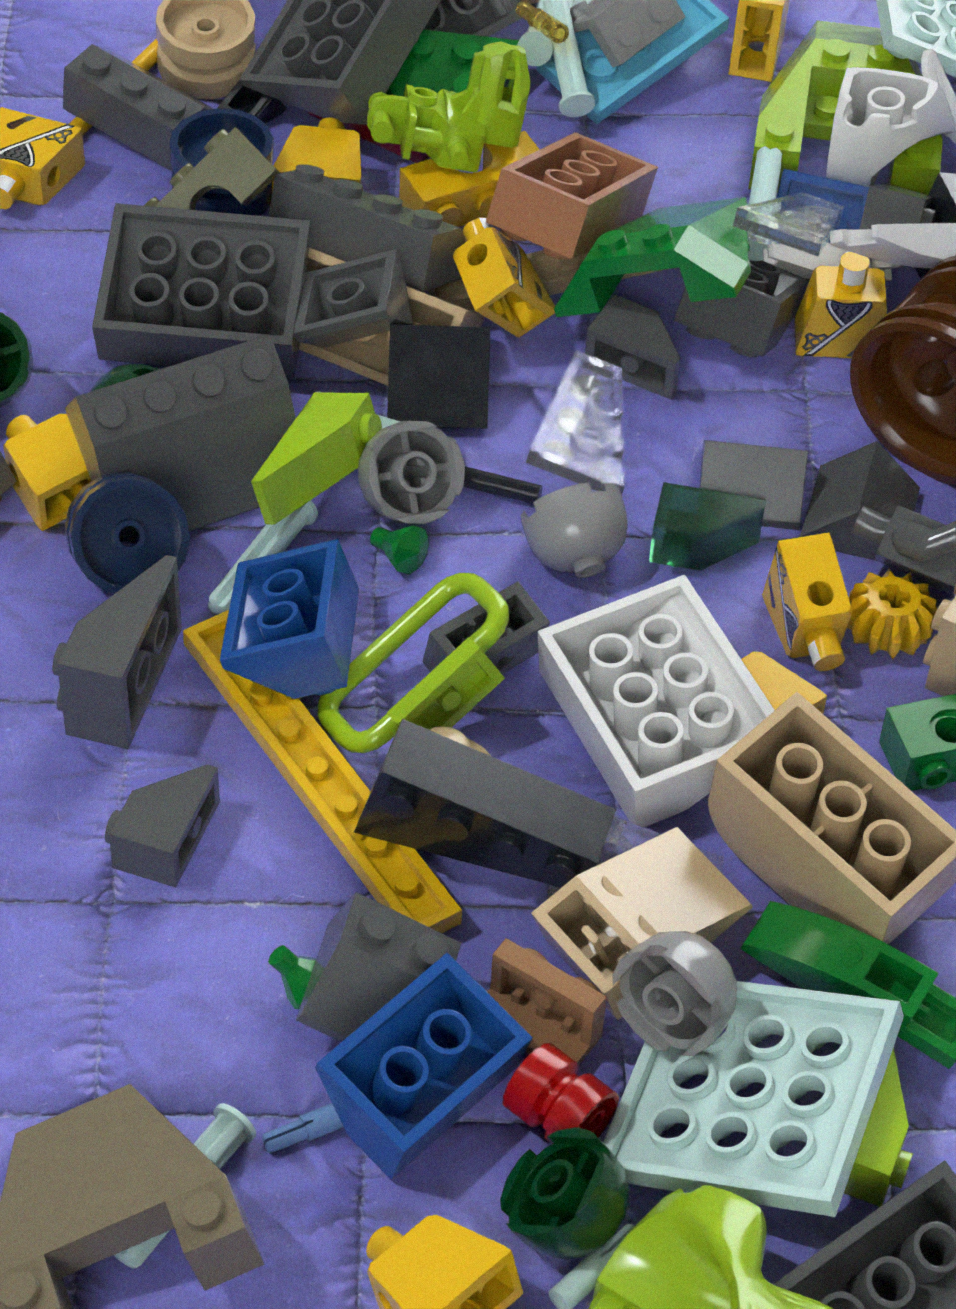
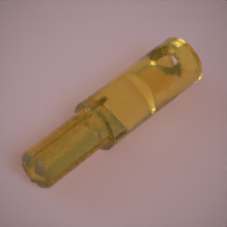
M521 1L516 5V8H518L515 9L516 14L526 20L532 28L542 32L543 35L553 42L559 44L568 38V27L541 8L537 9L526 1Z

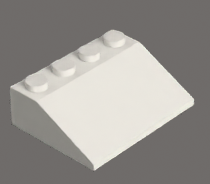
M685 574L537 631L539 672L635 831L684 812L710 794L716 761L775 711Z

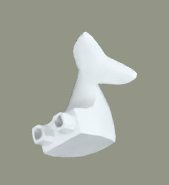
M933 48L922 53V76L874 68L857 67L846 69L834 116L826 178L866 187L873 186L879 171L915 143L944 134L956 144V95Z

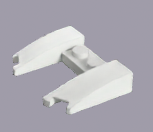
M956 223L871 225L872 229L830 231V243L770 244L767 246V249H763V261L800 277L810 279L813 270L818 266H839L841 256L844 253L853 252L868 257L870 262L869 268L881 269L885 274L886 282L892 280L891 269L900 268L901 265L916 268H932L940 261L955 256Z

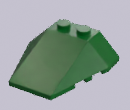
M746 197L658 208L602 234L597 238L554 307L556 317L599 313L625 274L680 268L690 302L737 297L751 273V264L748 257L750 243L747 237L749 213Z

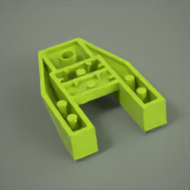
M817 20L762 95L748 189L751 190L757 151L765 146L771 150L776 147L782 153L779 189L783 169L798 172L802 137L831 141L838 97L847 68H874L922 76L917 62L909 58H897L887 49H884L881 28ZM942 134L921 140L895 157L890 162L888 184L928 196L941 170Z

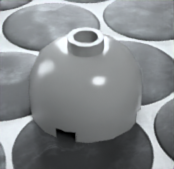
M401 421L379 430L366 443L359 459L358 481L364 499L377 513L397 523L426 524L443 517L450 510L447 508L452 504L455 495H460L464 486L465 463L460 448L453 438L447 437L442 430L436 428L438 426L426 421Z
M589 482L558 489L533 502L536 512L530 517L525 511L520 515L525 537L533 555L543 565L562 573L575 572L578 578L591 577L604 571L606 568L605 563L612 559L625 543L628 529L626 508L618 486L613 483L604 482L606 491L592 492Z
M688 931L658 932L633 947L620 959L613 973V985L620 980V990L623 995L617 1002L621 1015L638 1036L652 1047L666 1052L671 1046L679 1049H688L682 1056H693L705 1050L720 1036L735 1011L737 981L731 965L713 944L705 938Z

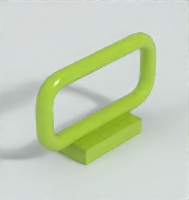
M457 573L441 580L350 663L347 687L336 689L329 694L320 696L317 716L323 728L341 747L351 753H367L379 749L395 736L402 719L428 730L433 727L452 728L505 679L485 654L504 634L509 621V607L503 596L485 579L474 573ZM462 594H468L487 611V618L483 625L436 666L372 727L364 731H356L339 713V707L343 699L453 598Z

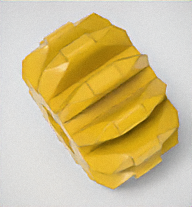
M890 568L883 577L868 572L863 582L855 583L854 588L850 591L849 601L852 614L847 628L852 630L854 644L869 643L868 647L871 655L878 650L887 651L892 660L899 653V650L914 655L920 644H927L928 639L931 638L933 633L931 625L937 611L936 599L930 597L928 584H913L911 572L902 578L896 577Z

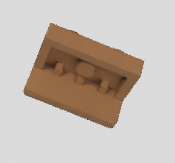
M505 938L492 954L491 983L487 993L533 1037L526 1053L531 1054L544 1043H552L580 1065L602 1037L607 996L600 993L588 980L581 977H573L550 964L538 951L531 948H523Z

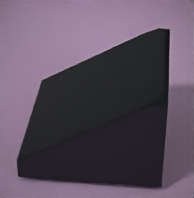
M240 80L217 107L221 109H235L252 114L265 124L281 115L287 109L281 100L248 88Z

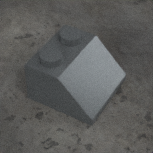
M355 892L327 925L296 1021L342 1042L444 954L448 953L456 961L461 942Z

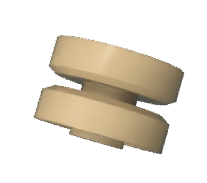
M163 0L157 9L156 16L157 63L162 79L196 99L213 100L226 97L237 84L256 53L254 43L255 13L248 0Z

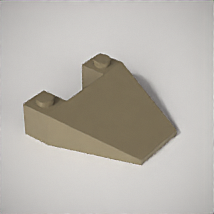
M131 1084L15 1133L0 1200V1309H73L63 1277L174 1228L182 1251L204 1291L264 1265L246 1213L226 1175Z

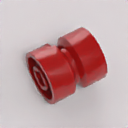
M544 1043L525 1058L514 1072L503 1094L502 1104L531 1128L543 1124V1128L546 1130L545 1139L553 1144L546 1136L557 1130L574 1127L592 1131L599 1138L614 1116L619 1103V1095L591 1073L578 1076L579 1065L576 1061L552 1043Z

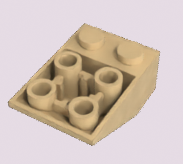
M675 827L576 875L531 912L545 940L575 974L591 982L600 993L607 996L606 1008L619 1020L623 1016L620 1013L617 1002L623 995L620 990V980L613 985V973L620 959L633 947L658 932L688 931L705 938L711 943L753 907L678 827Z

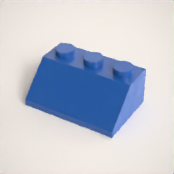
M339 539L238 563L220 655L223 669L294 699L314 694L325 695L336 689L347 687L359 587Z
M446 953L317 1062L315 1069L347 1135L392 1180L518 1067L533 1037Z

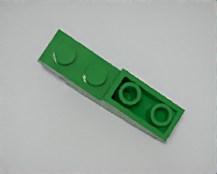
M774 901L769 902L740 949L802 989L900 1001L904 1018L897 1036L946 1068L950 1069L956 1062V998L933 984L939 974L938 972L885 942L853 927L798 907Z

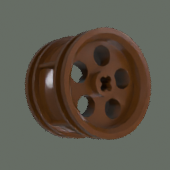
M956 255L948 257L933 266L909 291L906 298L893 311L885 315L859 341L850 364L852 393L861 416L874 436L901 462L936 481L956 485Z

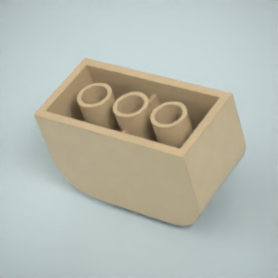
M795 692L716 761L708 799V808L718 833L732 852L789 905L823 915L889 945L956 883V829L798 692Z

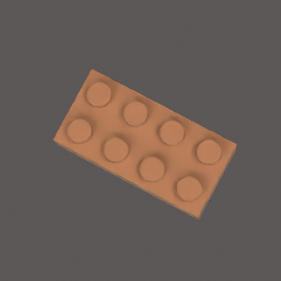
M575 132L501 169L486 223L500 228V232L512 240L522 242L528 240L542 246L543 252L550 257L560 260L574 259L591 249L597 238L602 234L643 216L658 167Z

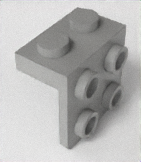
M584 0L570 8L575 33L590 29L612 67L622 65L686 17L676 0H592L588 4Z

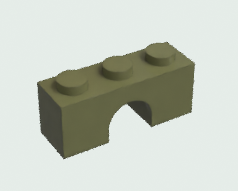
M235 127L230 133L222 129L205 145L204 150L208 154L195 167L188 163L171 178L169 183L173 186V189L160 201L153 197L143 206L196 210L199 199L205 193L214 189H224L230 191L241 204L247 207L274 180L275 175L280 174V172L239 129Z

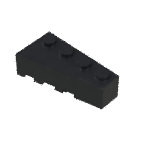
M402 719L353 833L562 888L576 875L597 866L616 809Z

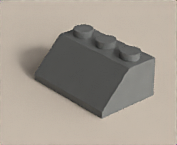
M91 44L64 67V110L81 118L88 124L172 172L169 147L172 131L183 119L200 111L214 109L122 56L94 44Z

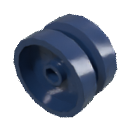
M221 108L197 112L183 119L172 131L169 144L170 163L173 168L172 177L188 163L195 167L208 154L204 150L205 145L222 129H225L228 133L235 127L239 129L272 165L274 160V138L269 127L252 114L235 109ZM272 182L247 207L241 204L230 191L214 189L208 191L199 199L196 210L261 216L271 203Z
M125 471L101 475L82 487L69 506L64 527L68 551L80 570L91 582L106 592L114 594L166 555L177 557L179 571L186 560L190 543L187 516L176 498L147 476ZM126 526H132L137 531L134 540L125 538L121 543L119 540L120 531Z

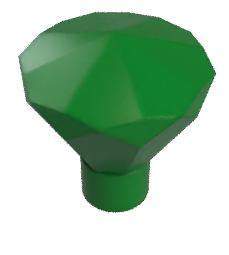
M413 525L390 531L377 527L370 536L371 545L384 550L397 572L410 575L423 564L427 556L429 539L424 528Z
M281 945L271 953L268 962L281 974L289 1002L294 1009H300L316 958L296 956L286 946Z

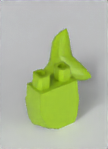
M703 1185L688 1193H684L679 1188L663 1197L625 1235L598 1276L593 1300L588 1309L833 1308L769 1283L763 1277L761 1271L767 1234L766 1221L761 1208L730 1191Z

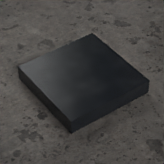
M390 324L387 418L400 422L426 421L438 426L436 428L487 429L490 327Z

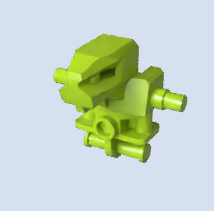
M502 41L483 46V51L474 53L467 88L457 94L443 88L436 93L428 88L413 87V85L407 84L404 97L387 95L383 92L372 94L368 100L369 110L367 112V125L372 138L378 143L399 144L402 159L409 160L411 151L426 153L439 167L470 172L478 171L484 143L510 148L518 146L531 84L525 49L519 45L514 46ZM505 79H510L508 87L504 86Z

